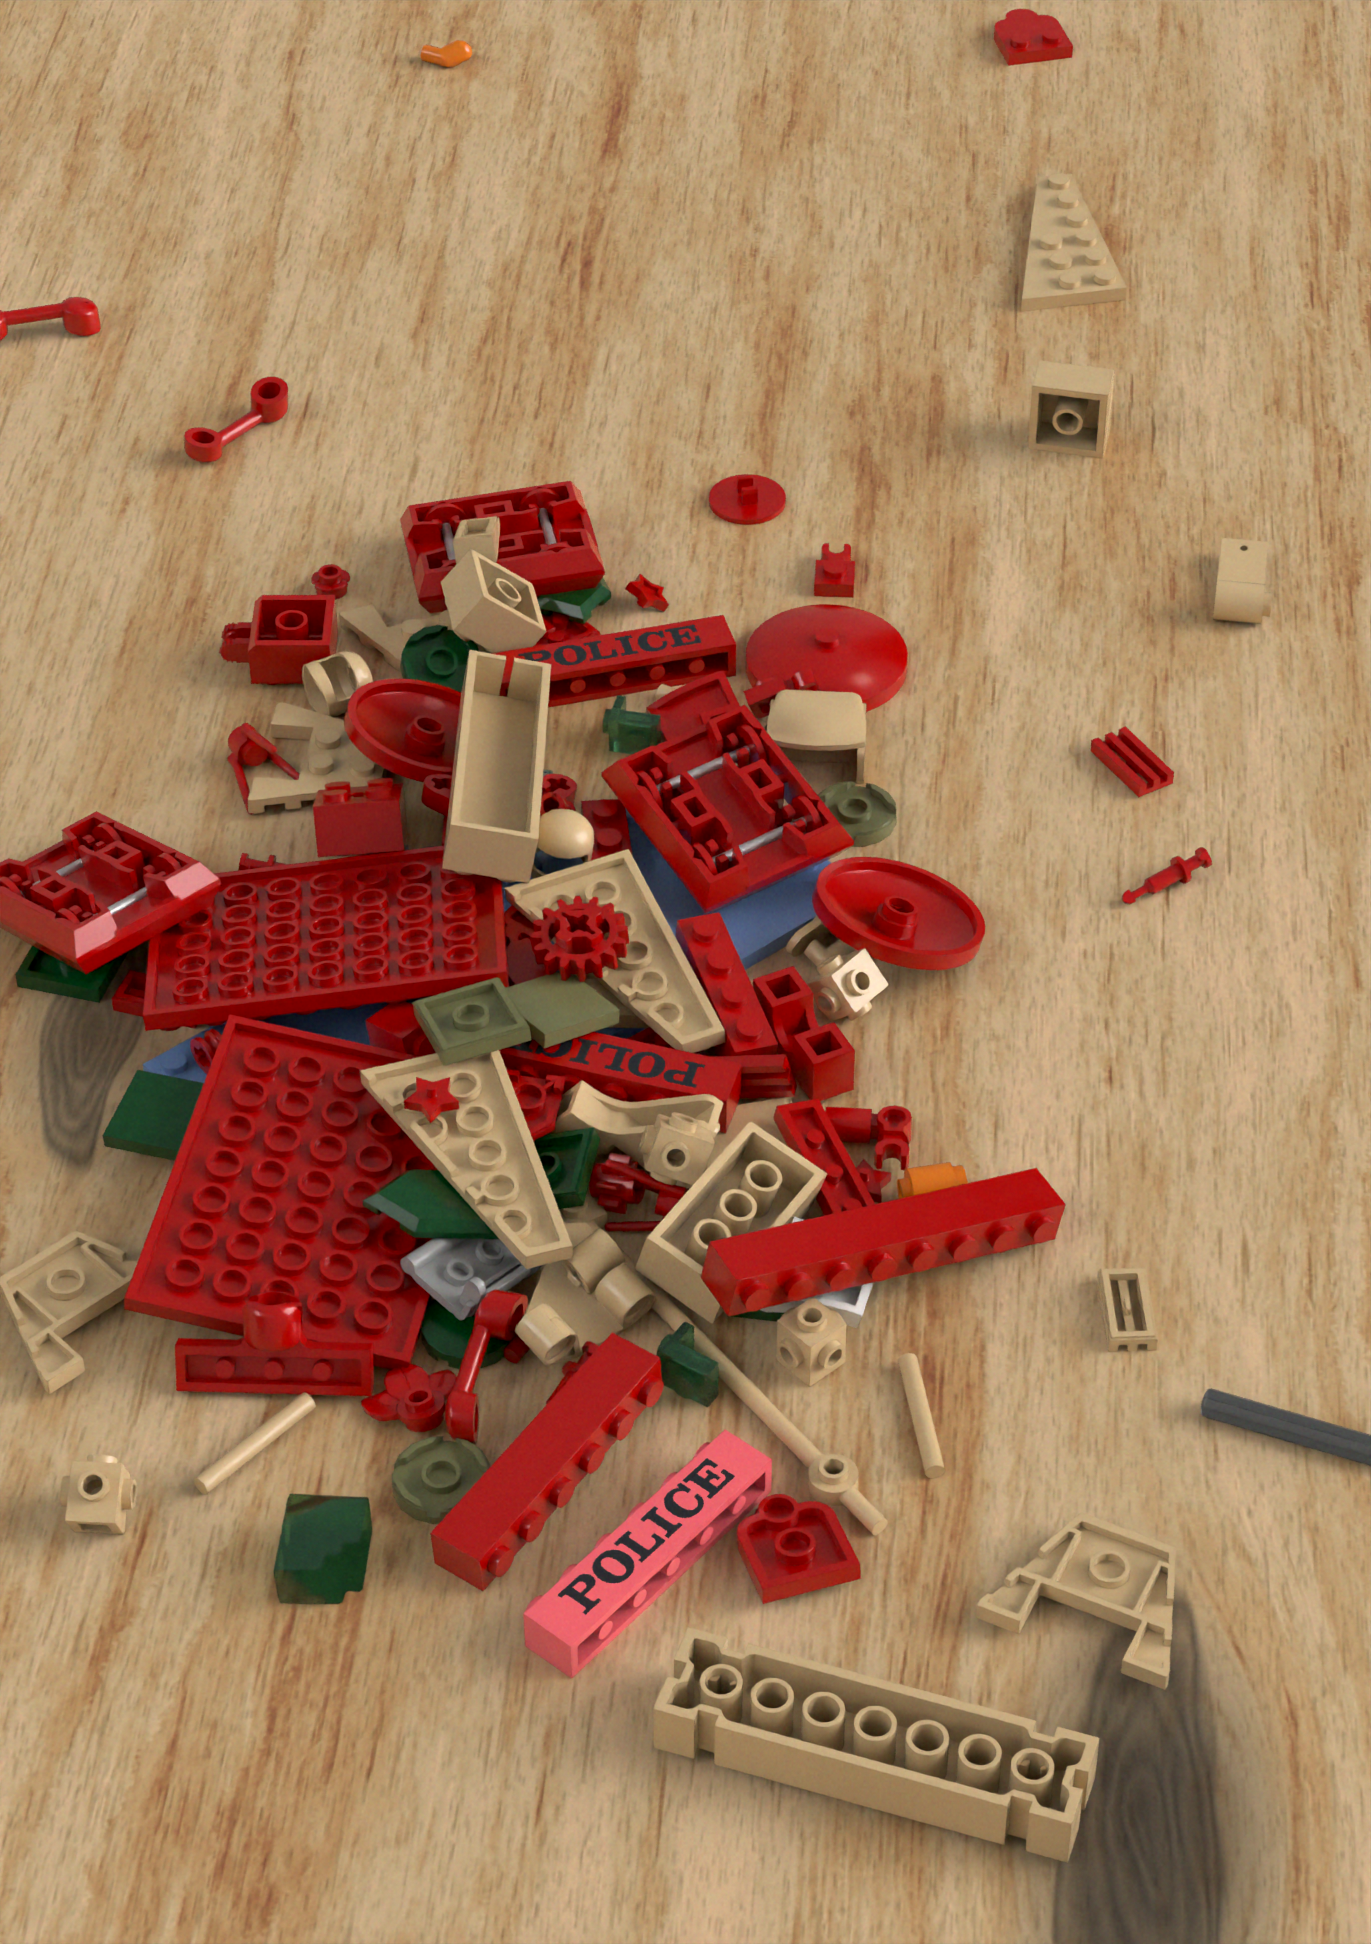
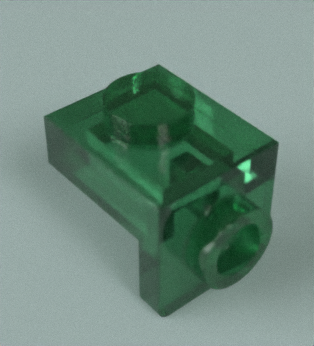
M617 695L613 708L606 709L603 718V733L609 734V751L634 754L652 745L660 744L661 715L626 711V696Z
M685 1321L673 1335H666L657 1349L656 1356L660 1357L662 1381L664 1386L674 1390L679 1396L692 1399L708 1408L719 1395V1363L694 1350V1325Z

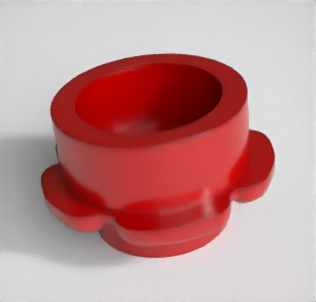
M324 565L311 577V583L315 585L317 595H335L336 600L342 598L347 593V582L350 581V575L346 570H342L337 565Z

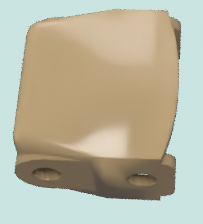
M782 690L777 693L775 700L771 699L767 732L790 761L857 764L856 784H864L866 703H862L860 695L853 692Z

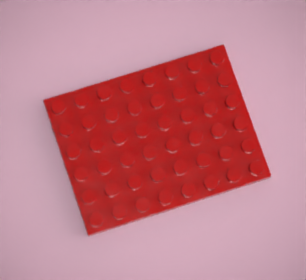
M444 846L214 873L220 879L221 886L212 904L150 938L143 1006L145 1030L174 1031L183 1026L199 1024L217 1026L227 1022L229 1014L253 1020H264L273 1015L290 1013L307 1015L317 1010L339 1007L355 1009L364 1004L380 1002L398 1004L407 999L434 996L496 977L500 978L505 987H509L503 881L495 877L477 874L461 875L453 870L442 869Z
M229 1014L125 1294L124 1310L244 1336L243 1308L249 1297L257 1293L269 1291L287 1292L294 1294L302 1302L303 1333L308 1340L314 1342L373 1343L374 1366L386 1369L409 1367L412 1363L421 1333V1326L432 1296L416 1283L411 1275L403 1271L400 1262L403 1257L433 1238H414L399 1228L400 1223L385 1213L378 1216L362 1205L364 1199L406 1170L438 1169L361 1084L360 1070L420 1056Z

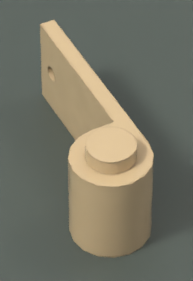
M1221 538L1213 620L1261 624L1262 616L1270 617L1272 593L1265 592L1269 542Z

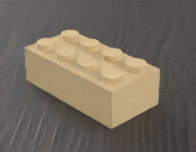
M749 1121L648 1235L634 1269L713 1324L724 1310L701 1279L709 1242L790 1224L794 1217L802 1219L813 1206L827 1173L755 1123Z

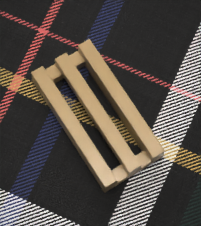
M1146 1267L1098 1269L1097 1285L1108 1352H1118V1345H1127V1351H1137L1139 1344H1146L1147 1351L1157 1350L1158 1337ZM1112 1280H1116L1124 1331H1118L1110 1285ZM1127 1280H1135L1143 1331L1135 1330Z

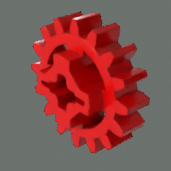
M580 895L575 896L573 904L567 905L562 899L557 900V910L553 911L552 909L544 908L542 910L543 920L533 921L534 933L530 934L532 951L535 954V962L537 965L545 963V971L548 975L559 970L562 981L568 980L571 974H578L579 981L585 982L587 974L592 972L597 978H602V968L606 966L615 970L618 968L617 958H626L627 956L626 945L629 944L628 926H625L624 914H615L614 904L611 902L600 907L598 897H593L589 903H582ZM607 932L609 936L607 940H604V934ZM553 937H555L556 940L555 944L551 943Z

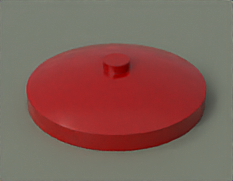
M819 604L797 607L781 612L762 623L753 632L746 647V674L752 687L756 682L765 678L776 679L782 676L784 680H787L797 672L811 668L820 691L856 693L860 695L862 703H866V712L883 705L894 697L903 686L907 675L908 651L900 633L884 619L870 612L849 606Z
M384 679L368 683L357 689L349 699L344 717L345 731L351 742L361 753L379 766L400 776L423 783L426 776L430 774L443 773L452 776L461 692L435 683L414 679Z
M851 857L835 861L820 872L812 894V905L815 913L823 925L837 938L858 951L865 948L869 955L875 959L901 967L918 970H946L962 966L976 956L985 934L984 918L975 903L965 893L950 882L929 871L900 861L878 857Z

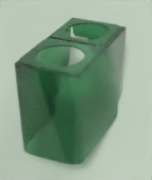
M289 1494L273 1570L280 1603L340 1604L343 1602L346 1592H360L363 1590L372 1536V1520L368 1497Z

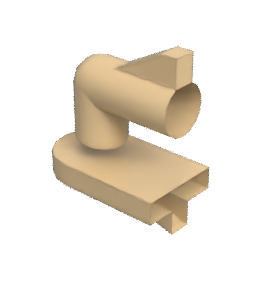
M817 915L810 923L799 929L786 945V950L793 957L804 953L816 966H819L822 962L836 954L844 956L858 951L841 940H838L828 948L822 945L820 941L828 937L830 931L823 925Z

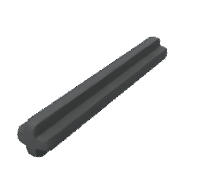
M1212 1388L1207 1389L1201 1403V1415L1203 1417L1371 1466L1370 1434Z

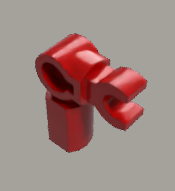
M894 1105L882 1108L878 1114H872V1109L826 1107L825 1112L842 1142L870 1144L871 1139H877L874 1153L876 1169H882L883 1161L888 1158L899 1160L900 1170H905L909 1167L910 1147L908 1144L911 1141L912 1116L908 1109Z

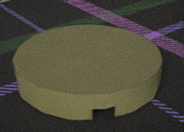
M844 781L831 785L818 794L820 799L854 840L852 847H866L879 843L891 835L896 826V802L889 792L875 784L866 783V787L855 786V781Z
M443 1436L423 1439L411 1444L399 1454L392 1473L393 1497L400 1509L415 1520L439 1524L490 1468V1463L483 1451L468 1440L456 1438V1442L443 1441Z

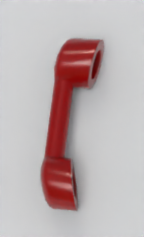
M69 297L58 304L4 312L0 310V341L7 335L8 326L57 318H62L64 328L72 334L80 336L94 335L101 329L98 308L93 301L87 298Z
M265 377L255 382L250 392L251 411L218 433L203 427L187 430L184 434L186 454L191 459L199 462L209 463L217 461L222 456V448L261 422L273 423L283 418L288 409L287 383L278 377Z
M495 1289L488 1292L481 1300L475 1313L474 1327L453 1390L446 1401L445 1423L452 1439H464L476 1444L479 1429L478 1394L472 1392L490 1337L510 1341L515 1337L516 1325L518 1326L528 1306L526 1295Z

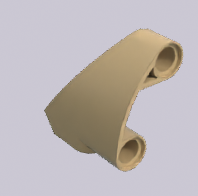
M586 1222L564 1223L572 1243L573 1258L543 1265L530 1303L523 1318L515 1328V1333L545 1366L562 1363L583 1355L582 1346L587 1341L600 1346L612 1332L617 1335L641 1319L650 1310L656 1299L655 1294L625 1264V1257L615 1241L600 1228L593 1231Z

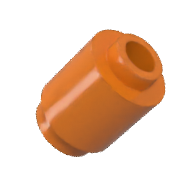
M950 1162L906 1168L904 1170V1178L897 1180L898 1198L968 1183L966 1172L962 1165L952 1166Z

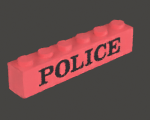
M726 1429L711 1443L706 1442L701 1445L693 1459L678 1473H671L651 1498L645 1503H638L617 1529L612 1533L604 1534L597 1541L593 1551L578 1564L570 1565L563 1572L558 1583L543 1596L539 1595L529 1603L523 1614L525 1646L561 1672L573 1678L771 1493L772 1459Z

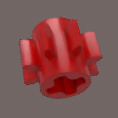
M610 1153L609 1159L634 1169L638 1167V1162L632 1161V1156ZM605 1163L595 1164L589 1182V1191L592 1197L598 1198V1206H603L609 1212L626 1214L627 1204L638 1205L642 1201L646 1190L645 1184L607 1168Z

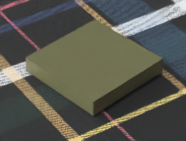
M557 971L551 975H545L506 988L529 1025L531 1038L543 1048L619 1023L620 1009L588 984L580 982L575 974H571L568 980L562 981L561 973Z
M497 977L412 1002L414 1016L438 1054L443 1066L531 1041L529 1025L500 978Z

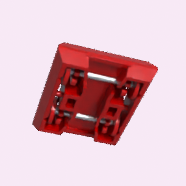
M572 481L409 505L400 518L418 602L430 614L448 610L445 604L441 581L456 565L453 539L461 520L496 516L499 518L500 536L496 563L532 583L536 597L596 588L605 575L598 544L581 491Z
M746 705L708 720L707 723L656 746L652 745L620 759L601 772L602 778L706 914L719 911L834 858L854 845L852 837ZM784 799L788 803L786 806H783Z
M96 811L62 829V841L22 862L8 858L0 862V928L84 974H88L210 906L221 886V882L201 862Z

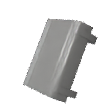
M433 1238L403 1257L400 1262L405 1273L411 1275L416 1283L459 1320L473 1316L481 1300L488 1292L495 1289L507 1291L523 1279H528L534 1275L541 1267L537 1266L526 1269L500 1239Z

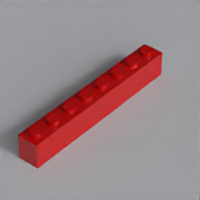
M1037 1168L710 1241L701 1279L729 1317L1054 1240L1066 1204Z

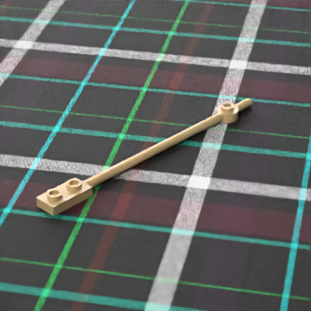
M588 1192L584 1206L559 1209L564 1223L586 1222L593 1231H596L598 1228H604L605 1224L608 1223L607 1211L602 1206H598L597 1201ZM620 1248L625 1257V1264L655 1294L656 1299L652 1306L655 1312L809 1469L808 1489L811 1496L818 1502L826 1505L837 1506L843 1504L873 1535L880 1534L886 1528L888 1521L858 1491L859 1472L856 1464L848 1457L840 1454L823 1455L655 1283L634 1269L636 1264Z

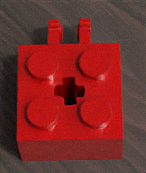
M335 595L260 596L254 604L252 622H238L237 624L233 622L232 624L228 623V625H225L221 636L224 641H222L219 654L227 662L249 663L251 684H303L302 668L304 664L336 654L338 625Z
M377 778L367 781L368 786L351 787L350 782L339 781L325 784V790H318L313 804L318 857L403 851L408 835L403 783L393 784L392 778Z

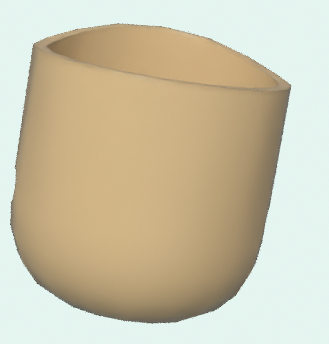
M351 651L339 652L304 664L302 668L304 689L313 710L331 717L345 713L352 694L361 686L373 682L367 663L361 656Z
M555 809L540 817L536 853L542 850L544 853L556 858L572 859L579 857L583 863L591 861L594 831L590 822L584 816L570 809ZM533 862L531 872L533 879L547 875L537 869Z

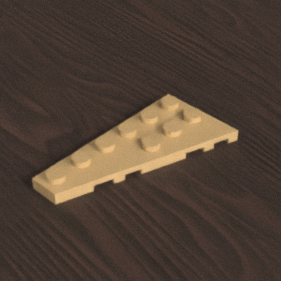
M1054 173L1050 176L1037 177L1021 312L1126 300L1127 286L1072 174Z
M629 849L531 879L529 883L522 882L505 888L506 900L532 923L534 920H543L542 910L544 908H549L553 911L557 910V900L560 899L566 902L567 905L573 904L575 896L580 895L582 903H589L593 897H598L600 907L610 902L614 904L615 914L623 913L625 926H628L629 944L626 945L627 956L626 958H617L618 968L615 970L606 966L602 968V978H597L593 972L590 974L674 1049L695 1053L726 1043L725 1030ZM607 932L604 934V940H607L609 936Z
M499 1050L443 1066L438 1054L435 1053L360 1070L361 1084L526 1269L573 1258L572 1243ZM416 1077L431 1082L450 1077L451 1085L449 1092L459 1101V1109L441 1112L430 1124L422 1112L404 1109V1100L416 1091Z

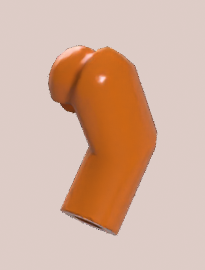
M456 40L442 48L424 45L421 50L422 61L448 68L455 67L469 60L472 55L471 46L463 40Z

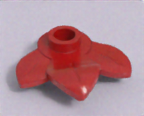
M410 1364L409 1367H394L385 1375L384 1385L386 1390L362 1399L361 1405L364 1412L375 1420H400L410 1431H430L443 1422L445 1401L453 1390L457 1377L449 1369L428 1375L422 1367L415 1364Z

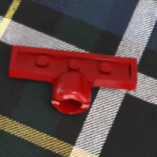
M269 1291L257 1293L249 1297L243 1308V1338L237 1340L178 1338L175 1344L176 1391L372 1396L374 1390L373 1343L314 1342L308 1340L303 1333L302 1302L294 1294L287 1292Z

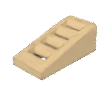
M497 516L461 520L453 539L456 564L470 548L493 562H497L500 536V520Z

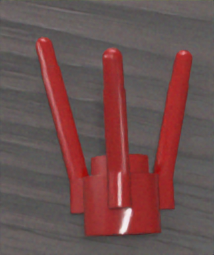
M244 723L234 729L229 735L228 747L232 753L227 757V761L233 767L247 812L250 789L244 774L243 765L258 766L268 758L294 780L299 779L300 773L276 753V746L261 736L253 726Z
M608 1159L605 1162L607 1168L646 1185V1190L657 1193L658 1197L654 1214L663 1216V1218L689 1190L686 1187L662 1183L652 1178L649 1174L614 1160ZM661 1221L608 1222L604 1228L608 1232L653 1231Z

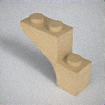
M582 1080L562 1095L555 1130L548 1134L595 1127L600 1137L596 1156L600 1153L606 1155L616 1146L628 1156H632L633 1160L644 1167L643 1153L638 1152L639 1143L646 1125L654 1127L658 1113L671 1117L672 1113L690 1116L699 1122V1127L711 1130L713 1138H715L720 1129L718 1119L724 1103L710 1094L626 1102L606 1096Z

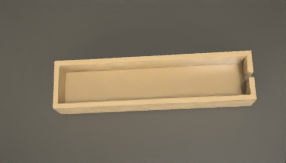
M469 650L460 700L442 869L453 870L461 875L477 874L495 877L509 883L516 881L529 883L539 837L551 664L514 658L507 697L499 696L506 656Z

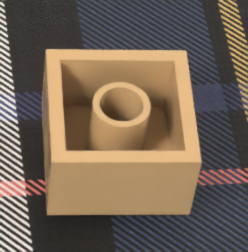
M1039 360L1031 391L1028 449L1103 458L1110 433L1115 369Z
M471 548L441 581L445 604L452 623V630L465 641L472 640L483 646L488 653L533 647L547 632L533 584Z

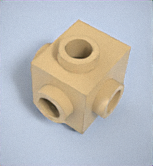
M865 948L844 956L836 954L828 958L816 968L820 974L807 984L814 993L813 997L817 1007L826 1015L830 1022L845 1016L852 1021L864 1015L873 1007L870 1000L889 985Z
M658 1113L654 1127L646 1125L638 1147V1152L643 1153L645 1170L650 1171L652 1178L665 1184L676 1185L677 1181L694 1185L705 1172L715 1145L712 1131L699 1127V1122L690 1116L672 1113L671 1117Z
M811 1297L798 1307L790 1308L777 1320V1361L811 1387L845 1363L847 1323L844 1322L837 1311L828 1309L814 1297Z
M102 1454L88 1455L87 1461H72L70 1476H63L60 1502L61 1506H66L65 1522L74 1532L124 1535L127 1510H133L135 1507L137 1484L135 1479H130L131 1475L122 1463H117L118 1459L116 1457Z

